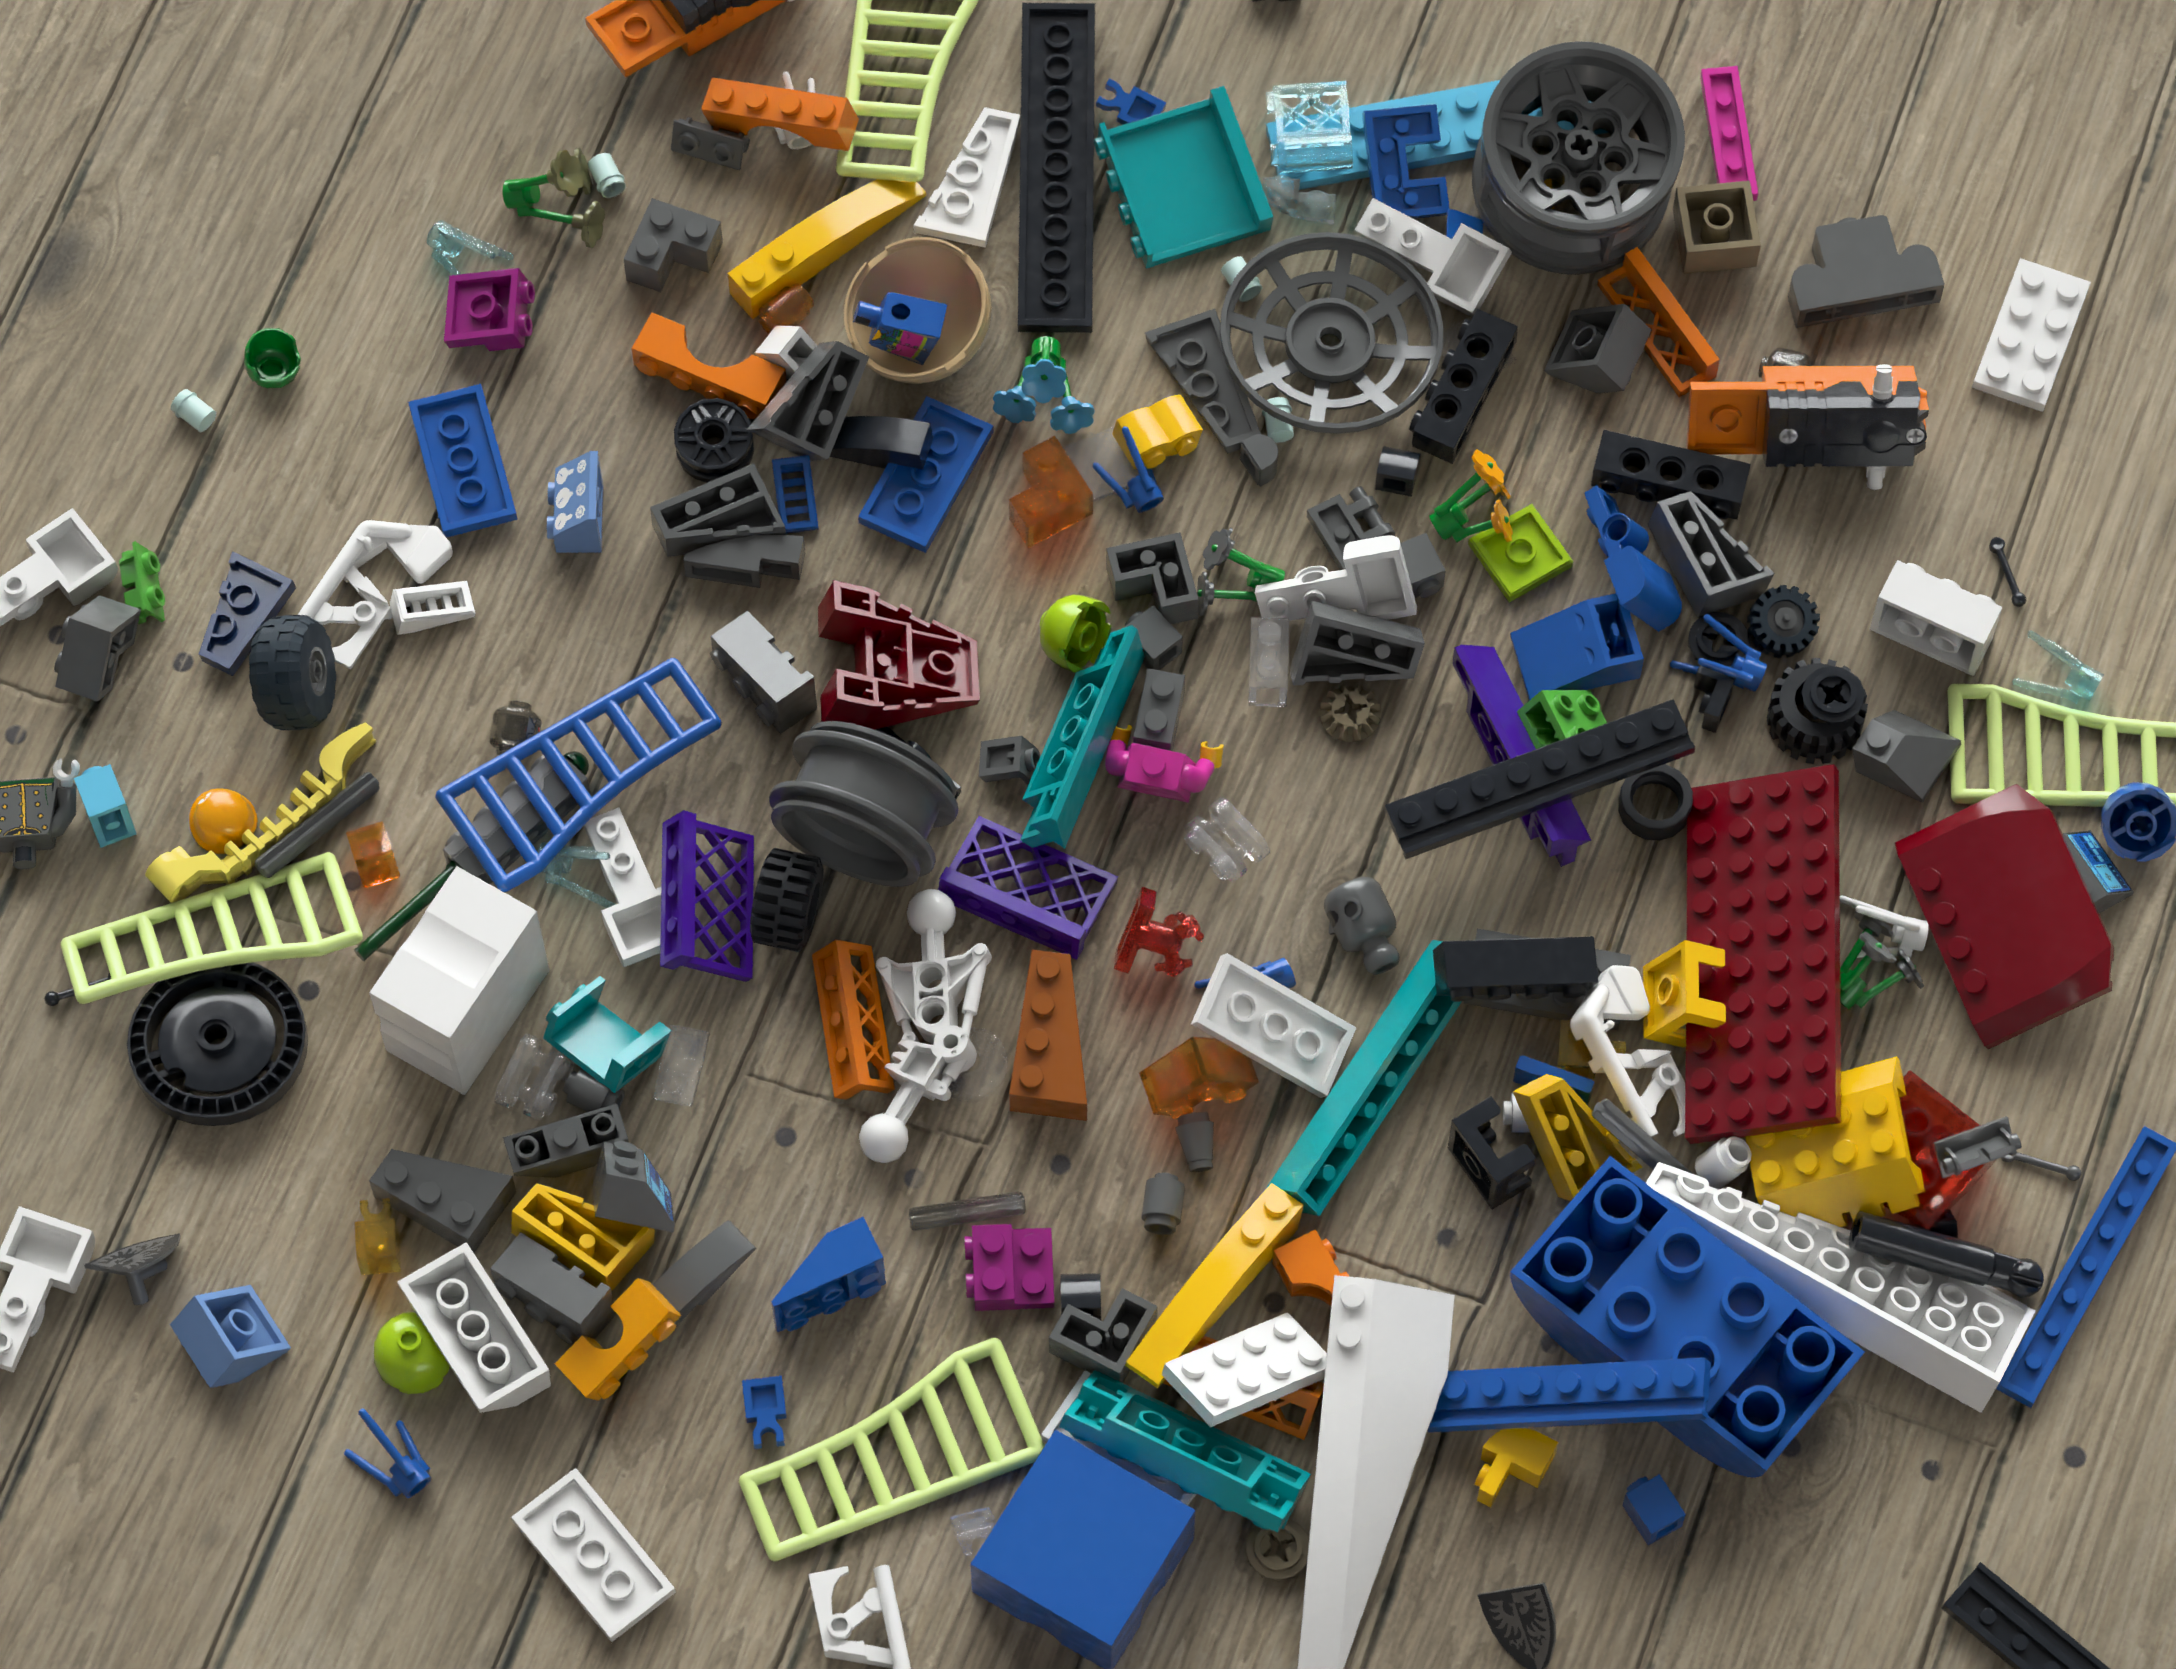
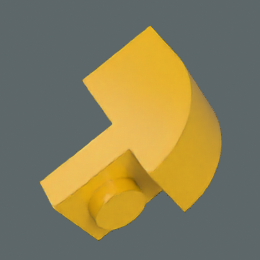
M1530 1428L1503 1429L1492 1435L1484 1444L1481 1453V1460L1491 1464V1466L1484 1463L1474 1485L1480 1487L1477 1501L1491 1508L1509 1474L1538 1488L1556 1455L1559 1442Z

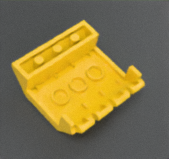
M1898 1057L1841 1072V1123L1745 1137L1746 1143L1751 1150L1750 1167L1755 1195L1760 1205L1766 1200L1780 1205V1212L1796 1217L1800 1212L1839 1227L1848 1225L1845 1214L1847 1212L1850 1213L1853 1222L1860 1211L1880 1217L1885 1216L1883 1205L1885 1202L1888 1203L1892 1214L1919 1207L1917 1194L1925 1192L1921 1169L1911 1161L1899 1100V1097L1906 1096Z

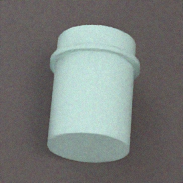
M609 153L598 154L588 162V168L597 184V190L603 197L611 198L623 192L626 187L624 176L620 174Z
M1235 257L1229 260L1221 269V273L1230 286L1236 275L1247 264L1243 257ZM1255 277L1244 289L1239 298L1241 302L1249 301L1260 293L1262 286L1258 277Z
M188 389L181 391L171 404V410L175 412V415L184 419L199 432L207 430L216 418V411L199 399L195 392H190Z
M1275 397L1267 400L1277 408L1291 414L1292 407L1289 405L1288 399ZM1262 410V414L1265 417L1267 435L1275 443L1285 442L1294 437L1292 425L1278 420Z

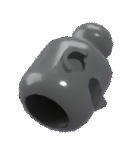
M1364 876L1349 880L1329 892L1324 900V909L1330 921L1329 934H1336L1343 950L1346 952L1363 951L1364 966L1372 975L1384 973L1395 967L1399 963V953L1395 946L1389 944L1387 938L1393 934L1396 928V918L1380 884L1374 878Z

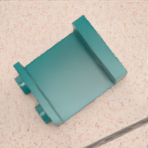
M599 976L587 986L585 984L580 985L565 1003L558 1002L551 1008L546 1016L548 1025L543 1039L600 1083L608 1087L613 1093H616L662 1057L672 1030L659 1021L643 1035L599 1002L606 981Z

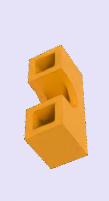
M637 1278L610 1306L623 1323L622 1337L615 1346L604 1349L595 1339L582 1335L555 1363L586 1398L599 1401L601 1398L606 1399L610 1397L620 1386L618 1380L629 1369L633 1371L642 1365L648 1357L647 1351L654 1343L665 1340L675 1330L676 1325L674 1323L682 1315L649 1281Z

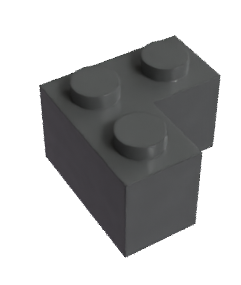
M652 198L623 259L626 280L661 292L674 262L709 273L723 244L721 221Z
M1180 532L1106 548V569L1115 601L1152 593L1156 609L1170 624L1198 619V595Z
M99 595L87 605H83L75 614L68 616L61 631V637L65 639L63 650L59 653L54 666V671L58 673L55 687L95 701L100 700L113 688L119 655L134 644L141 609Z
M1123 1288L1104 1321L1067 1304L1049 1336V1353L1091 1374L1096 1370L1123 1383L1130 1371L1125 1366L1126 1361L1157 1321L1158 1306Z

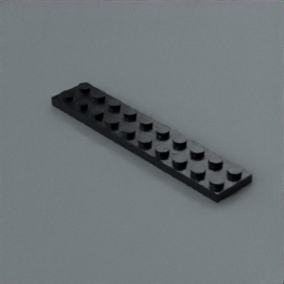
M1022 3L1018 332L1092 333L1095 3Z

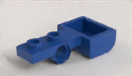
M1596 485L1584 493L1589 505L1586 511L1589 519L1598 528L1601 535L1598 543L1605 555L1609 557L1604 560L1620 604L1660 632L1674 623L1682 610V601L1670 573L1642 554L1649 543L1648 532L1631 518L1620 513L1616 500Z

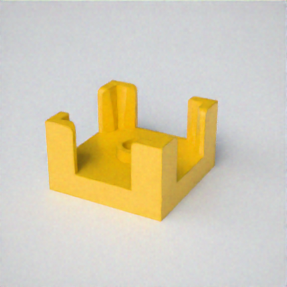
M1684 940L1643 966V985L1650 1005L1649 1014L1643 1017L1644 1039L1684 1048L1686 1046V1030L1680 1028L1689 1022L1717 1028L1726 1022V1006L1723 1003L1699 998V963L1718 968L1724 967V949Z

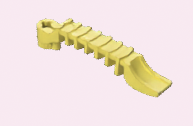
M365 722L349 729L329 742L322 749L319 756L320 766L326 783L323 784L306 770L301 775L300 782L313 795L308 798L296 787L290 794V800L298 808L292 812L282 803L276 810V816L281 822L275 825L267 817L262 819L260 829L265 834L259 838L247 829L242 834V841L247 846L244 849L240 850L230 840L224 847V852L227 856L220 860L213 851H209L205 855L190 857L182 847L178 846L171 852H166L156 858L147 868L145 876L170 903L185 899L202 884L226 883L228 885L234 883L235 879L242 874H250L258 857L346 788V777L351 765L376 743V739L372 735L373 728Z

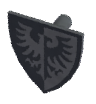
M179 1233L139 1242L101 1256L84 1266L86 1269L125 1275L133 1304L141 1305L149 1301L144 1280L167 1269L165 1257L171 1254L179 1245L181 1236Z
M1539 1583L1478 1594L1484 1616L1492 1633L1502 1647L1526 1669H1547L1556 1643V1619L1546 1584Z

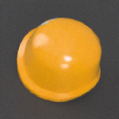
M223 788L212 789L202 793L194 801L189 814L190 830L195 841L208 852L213 851L215 854H226L224 847L230 840L238 848L242 847L245 844L242 841V834L247 829L254 834L258 823L257 814L252 803L243 795Z

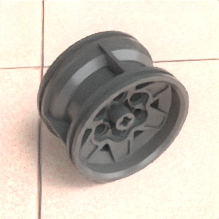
M1577 41L1551 45L1528 55L1515 64L1500 80L1488 102L1472 168V189L1476 208L1487 230L1498 243L1510 248L1513 256L1531 266L1553 273L1571 275L1590 274L1615 267L1624 262L1625 253L1636 247L1641 250L1654 236L1663 220L1684 155L1685 130L1683 118L1670 88L1641 59L1617 47L1595 42ZM1541 107V117L1529 116L1531 112ZM1568 121L1573 124L1574 128L1565 130L1559 127L1557 123ZM1632 128L1639 137V140L1629 137ZM1604 129L1611 136L1600 138L1593 131ZM1533 147H1546L1550 153L1539 155L1533 150ZM1511 155L1523 160L1528 168V171L1521 180L1518 179L1513 168ZM1615 162L1622 167V170L1618 172L1611 171L1605 164ZM1554 179L1561 184V187L1556 189L1550 188L1544 181ZM1624 184H1640L1638 189L1626 201L1621 203L1618 188ZM1584 187L1593 188L1598 195L1588 197L1580 189ZM1565 199H1570L1574 209L1581 215L1563 213L1552 209V207L1559 205Z

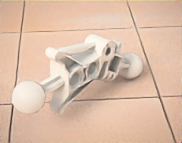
M926 889L918 892L909 902L907 910L909 925L916 933L921 935L922 961L898 964L887 957H880L876 961V968L881 975L897 1025L902 1027L904 1035L898 1043L899 1048L903 1052H894L891 1055L897 1064L888 1063L884 1066L887 1073L901 1087L887 1111L870 1117L862 1125L859 1134L860 1147L863 1153L875 1162L889 1163L898 1160L906 1151L909 1141L908 1130L905 1125L921 1097L923 1096L932 1101L935 1098L942 1101L948 1100L951 1097V1091L948 1088L951 1082L956 1081L959 1074L969 1070L976 1061V1049L969 1039L973 1016H976L978 1012L986 967L990 963L992 956L985 944L978 943L963 955L945 958L944 934L954 925L956 910L952 899L947 894L936 889ZM942 980L938 986L928 988L933 981ZM964 998L962 1007L964 1019L962 1028L958 1027L957 1007ZM944 1015L939 1022L929 1024L935 1016ZM910 1022H913L925 1041L934 1045L920 1043L911 1029Z

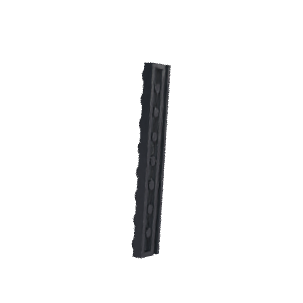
M1674 699L1391 802L1385 805V813L1406 860L1695 753V745L1691 741L1686 725Z
M1981 1562L1942 1606L1943 1611L2014 1669H2110Z

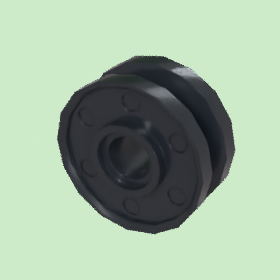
M719 398L703 399L690 405L679 416L674 428L677 459L683 470L694 479L709 483L749 466L754 454V442L752 432L747 430L751 423L745 411L733 402ZM713 437L722 439L718 444L711 445L706 443L708 439Z

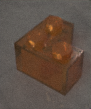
M1056 436L1022 453L1023 474L1032 487L1009 499V519L1026 546L1030 548L1092 515L1093 493Z
M1192 1036L1139 1072L1153 1114L1171 1116L1172 1119L1193 1113V1107L1202 1101L1211 1099L1224 1100L1225 1103L1239 1101L1247 1095V1090L1259 1083L1251 1058L1216 1038Z

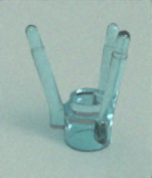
M440 220L433 225L426 239V244L434 249L431 257L440 262L451 275H459L461 273L447 257L458 256L464 246L490 259H494L496 255L507 260L514 258L512 253L471 236L459 228L451 226L444 220Z
M2028 631L2027 635L2029 638L2072 668L2065 681V684L2071 688L2067 690L2019 678L2012 680L2013 685L2063 697L2076 704L2081 697L2090 701L2104 674L2082 663L2051 639L2046 640L2034 631Z
M542 842L540 844L538 853L544 848L547 842ZM565 845L541 872L546 873L545 882L560 885L606 908L616 905L606 898L561 877L562 873L568 874L570 872L573 858L610 859L608 852H597L590 846Z

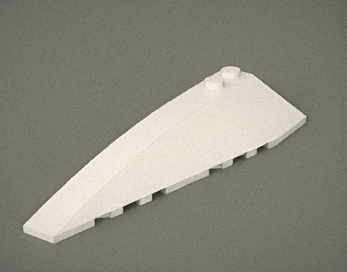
M1658 1162L1646 1184L1844 1336L1981 1413L2002 1379L2035 1313L2034 1309L1992 1286L1972 1284L1852 1250L1849 1248L1850 1230L1800 1212L1796 1217L1780 1212V1205L1766 1200H1764L1762 1205L1741 1198L1742 1192L1730 1187L1719 1190L1709 1186L1707 1179Z
M1334 1275L1298 1669H1344L1357 1628L1363 1616L1368 1597L1448 1375L1455 1295L1377 1279Z

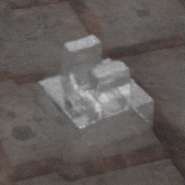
M989 1506L950 1517L953 1532L965 1557L973 1555L971 1547L973 1539L982 1537L986 1540L995 1526L994 1515Z

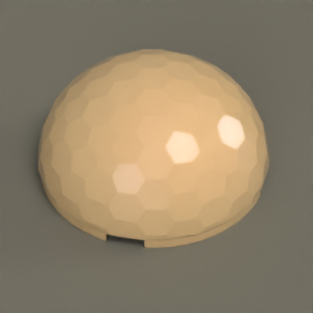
M914 237L894 242L886 246V250L870 260L868 264L865 262L853 278L844 305L846 333L853 349L869 356L866 365L877 374L902 383L920 384L938 381L954 374L966 365L982 345L991 319L990 292L980 268L968 254L947 241L930 237ZM888 292H894L946 304L947 309L940 339L924 364H917L871 346L869 338L872 328L853 322L858 302L863 301L879 306Z

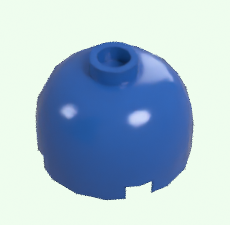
M2133 782L2119 787L2107 798L2102 808L2101 829L2107 845L2117 856L2136 859L2137 862H2147L2161 857L2173 846L2176 840V806L2173 800L2161 788L2150 783Z

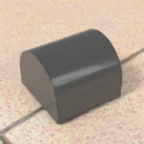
M1257 434L1241 441L1240 460L1260 487L1270 482L1277 473L1278 447L1272 438Z

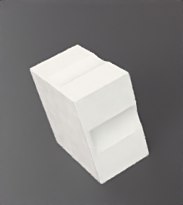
M456 866L411 935L400 947L369 992L375 1014L380 1018V1031L386 1051L465 1095L549 972L537 911Z

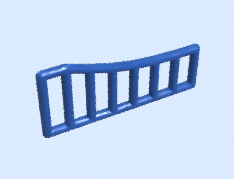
M670 658L442 787L436 792L435 798L496 887L502 892H508L541 873L573 836L625 788L683 749L718 730L722 722L679 660ZM669 676L673 678L703 720L685 731L681 729L652 688L653 685ZM637 694L670 738L669 741L651 751L619 706ZM604 713L607 714L639 759L623 772L619 771L586 724ZM572 731L609 782L594 796L589 794L554 744L556 740ZM539 750L580 806V809L565 824L521 762V760ZM505 769H508L554 835L539 853L488 781V779ZM475 788L526 863L506 874L454 798Z

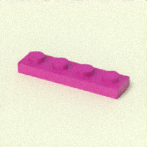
M1738 66L1701 69L1700 80L1717 184L1750 181L1753 201H1757L1758 188Z

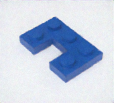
M1430 104L1364 111L1362 113L1372 199L1374 198L1412 219L1447 216V211L1450 208L1446 176L1409 180L1405 146L1434 144L1441 141L1437 105Z

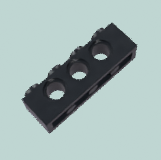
M1480 309L1476 310L1472 320H1464L1457 339L1461 341L1455 351L1449 349L1441 366V369L1444 370L1442 377L1439 381L1435 379L1432 381L1426 393L1425 400L1428 403L1424 411L1417 410L1410 423L1409 430L1413 432L1412 447L1453 464L1516 344L1518 326ZM1473 351H1481L1485 353L1486 356L1482 358H1475L1471 356L1469 353ZM1458 381H1464L1470 386L1458 388L1453 384ZM1446 411L1452 413L1454 417L1443 419L1437 414Z
M1603 430L1593 469L1591 486L1597 485L1606 493L1614 494L1621 492L1634 495L1639 500L1645 502L1662 501L1691 491L1719 519L1732 518L1738 520L1751 464ZM1628 466H1635L1639 468L1641 471L1633 473L1629 472L1625 468ZM1673 475L1678 480L1667 481L1662 476ZM1708 483L1712 485L1714 489L1705 490L1701 488L1699 484Z

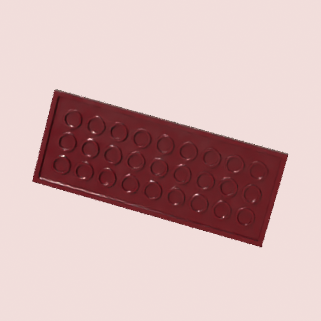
M1834 764L1691 788L1693 791L1692 809L1687 818L1686 940L1725 950L1724 967L1718 968L1699 963V998L1723 1003L1726 1006V1022L1717 1028L1689 1022L1686 1024L1685 1139L1690 1144L1718 1141L1722 1138L1746 1137L1841 1123L1839 770Z

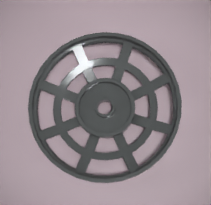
M1333 232L1303 234L1284 239L1264 249L1252 258L1236 275L1227 291L1221 311L1220 341L1222 354L1229 372L1239 388L1255 405L1272 417L1294 427L1313 432L1334 434L1359 432L1380 426L1397 418L1413 406L1428 389L1437 372L1443 350L1444 328L1441 311L1433 291L1423 276L1406 259L1390 248L1370 239L1351 234ZM1306 251H1338L1335 271L1310 272L1290 279L1279 260ZM1352 254L1365 256L1384 265L1396 273L1405 283L1387 296L1371 282L1349 274ZM1266 269L1277 288L1263 301L1256 318L1252 319L1235 313L1236 303L1244 289L1256 275ZM1332 284L1330 298L1315 299L1308 303L1298 291L1311 285ZM1350 287L1364 293L1377 304L1364 313L1356 305L1345 301L1346 288ZM1414 294L1421 302L1428 319L1431 335L1430 346H1408L1406 324L1398 307ZM1285 298L1295 312L1290 318L1287 328L1266 323L1275 306ZM1385 316L1389 317L1394 328L1396 345L1375 343L1373 325ZM1231 327L1252 334L1254 355L1262 371L1261 373L1244 379L1240 373L1232 351ZM1331 334L1336 336L1340 343L1330 347L1324 345L1320 338ZM1263 337L1285 343L1289 359L1272 367L1265 353ZM1372 358L1394 360L1388 373L1376 385L1363 372ZM1405 360L1428 361L1426 371L1419 384L1406 400L1396 405L1384 394L1397 380L1404 367ZM1299 371L1306 377L1316 381L1313 396L1294 389L1282 379ZM1350 380L1362 392L1360 395L1349 398L1328 399L1330 383ZM1273 385L1290 399L1303 405L1311 406L1309 420L1294 416L1277 408L1261 397L1256 391ZM1370 401L1383 412L1379 416L1358 422H1324L1326 409H1348Z

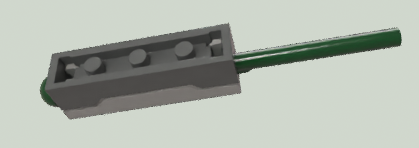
M577 751L564 754L563 757L590 794L588 778L585 776L589 769L587 758ZM540 756L530 767L529 774L562 820L578 803L545 756ZM515 780L511 782L502 792L501 800L534 845L550 829ZM487 806L483 807L474 817L472 825L505 871L521 857V854ZM458 831L448 839L443 849L447 863L446 869L354 950L361 960H367L428 906L456 866L488 884L493 882Z

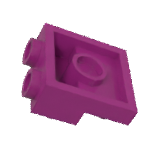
M519 268L450 275L444 332L445 344L449 348L485 345L489 351L524 348L525 337L531 336L533 329L531 317L527 314V305L534 303L535 300L533 283L528 281Z
M1012 1224L972 1225V1236H964L965 1260H973L974 1274H966L967 1298H975V1311L1055 1308L1052 1228L1012 1229Z

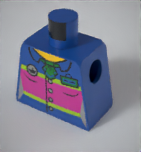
M888 292L879 306L859 301L853 322L872 328L869 338L871 346L923 365L940 339L947 305Z

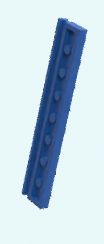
M1706 1358L1448 1371L1427 1433L1707 1419L1706 1402L1709 1401L1711 1363Z

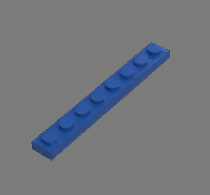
M2146 1126L2142 1128L2012 1357L2002 1379L1996 1387L1997 1390L2032 1408L2176 1152L2175 1142Z

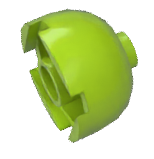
M1068 595L1058 599L1044 612L1040 620L1042 650L1052 662L1071 672L1076 673L1083 670L1082 667L1087 664L1089 659L1092 664H1095L1100 649L1105 647L1111 633L1112 625L1106 623L1105 612L1111 614L1109 607L1102 601L1083 595Z
M403 1312L390 1318L380 1328L374 1342V1363L381 1379L386 1384H390L406 1394H419L438 1387L444 1381L443 1377L451 1367L416 1312Z

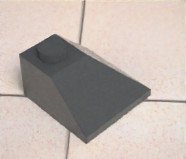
M1892 710L1872 719L1852 748L1855 770L1859 774L1923 803L1961 746V740L1903 713Z

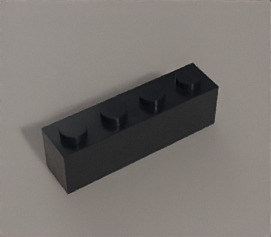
M1594 936L1443 941L1433 950L1437 996H1450V1000L1455 1002L1471 1000L1474 998V995H1488L1489 1000H1504L1511 998V994L1525 993L1527 999H1540L1548 997L1549 993L1563 992V997L1576 998L1585 996L1587 994L1586 991L1599 982Z

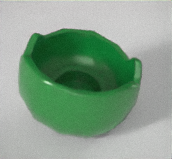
M264 328L252 334L246 344L244 353V366L250 379L256 382L257 385L267 389L282 388L295 380L301 363L296 339L279 328Z

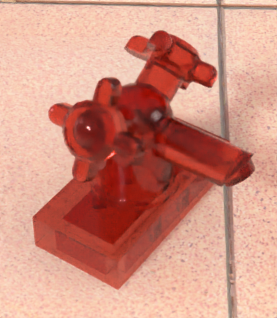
M1142 886L1116 948L1114 969L1129 974L1138 950L1145 949L1164 955L1165 961L1154 965L1157 972L1164 971V973L1171 977H1175L1182 973L1185 968L1193 966L1192 959L1183 960L1180 958L1179 951L1186 938L1195 937L1199 942L1204 939V934L1200 931L1199 922L1193 915H1185L1181 911L1166 916L1163 919V923L1152 920L1157 891Z

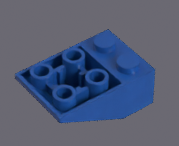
M1617 593L1587 599L1510 633L1529 701L1541 690H1589L1641 677L1644 661L1630 611L1621 606Z
M864 1217L826 1233L774 1297L771 1304L777 1333L784 1329H787V1331L797 1330L806 1325L809 1318L822 1312L824 1315L835 1313L845 1306V1302L858 1296L862 1299L868 1298L879 1292L881 1286L886 1284L884 1258Z

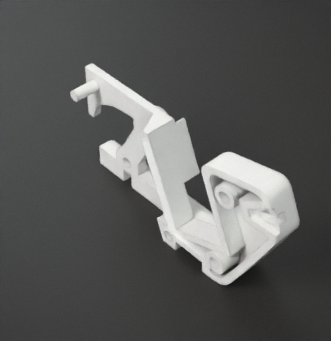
M373 520L364 521L357 526L298 613V615L310 616L321 625L349 623L361 626L350 640L332 648L335 662L351 670L385 619L391 620L393 617L386 599L367 576L363 577L358 568L388 548L416 583L422 584L426 582L453 555L451 543L437 526L407 525ZM342 579L346 583L349 581L359 595L366 600L356 603L354 607L331 606L328 603V600Z
M1612 965L1598 977L1599 982L1589 990L1570 1021L1571 1031L1576 1041L1583 1039L1593 1058L1588 1062L1593 1073H1606L1625 1111H1630L1631 1119L1651 1137L1658 1134L1651 1117L1655 1115L1656 1106L1665 1091L1671 1088L1678 1104L1680 1116L1678 1127L1672 1132L1677 1137L1685 1133V1081L1670 1055L1671 1051L1637 1049L1631 1054L1616 1053L1606 1034L1608 1030L1614 1027V1022L1610 1020L1604 1024V1019L1638 1021L1650 1012L1649 1001L1639 971L1630 966ZM1656 1068L1652 1073L1651 1082L1643 1095L1639 1097L1625 1069Z
M889 1565L874 1568L877 1588L869 1589L865 1593L864 1598L844 1614L838 1613L833 1615L832 1595L834 1586L839 1579L849 1573L848 1566L808 1574L825 1657L892 1669H911ZM873 1613H883L890 1649L865 1645L864 1640L858 1642L845 1640L851 1635L854 1628Z

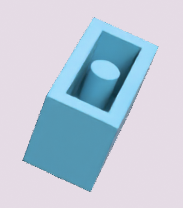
M110 764L104 767L94 766L88 768L80 776L74 778L100 848L137 834Z

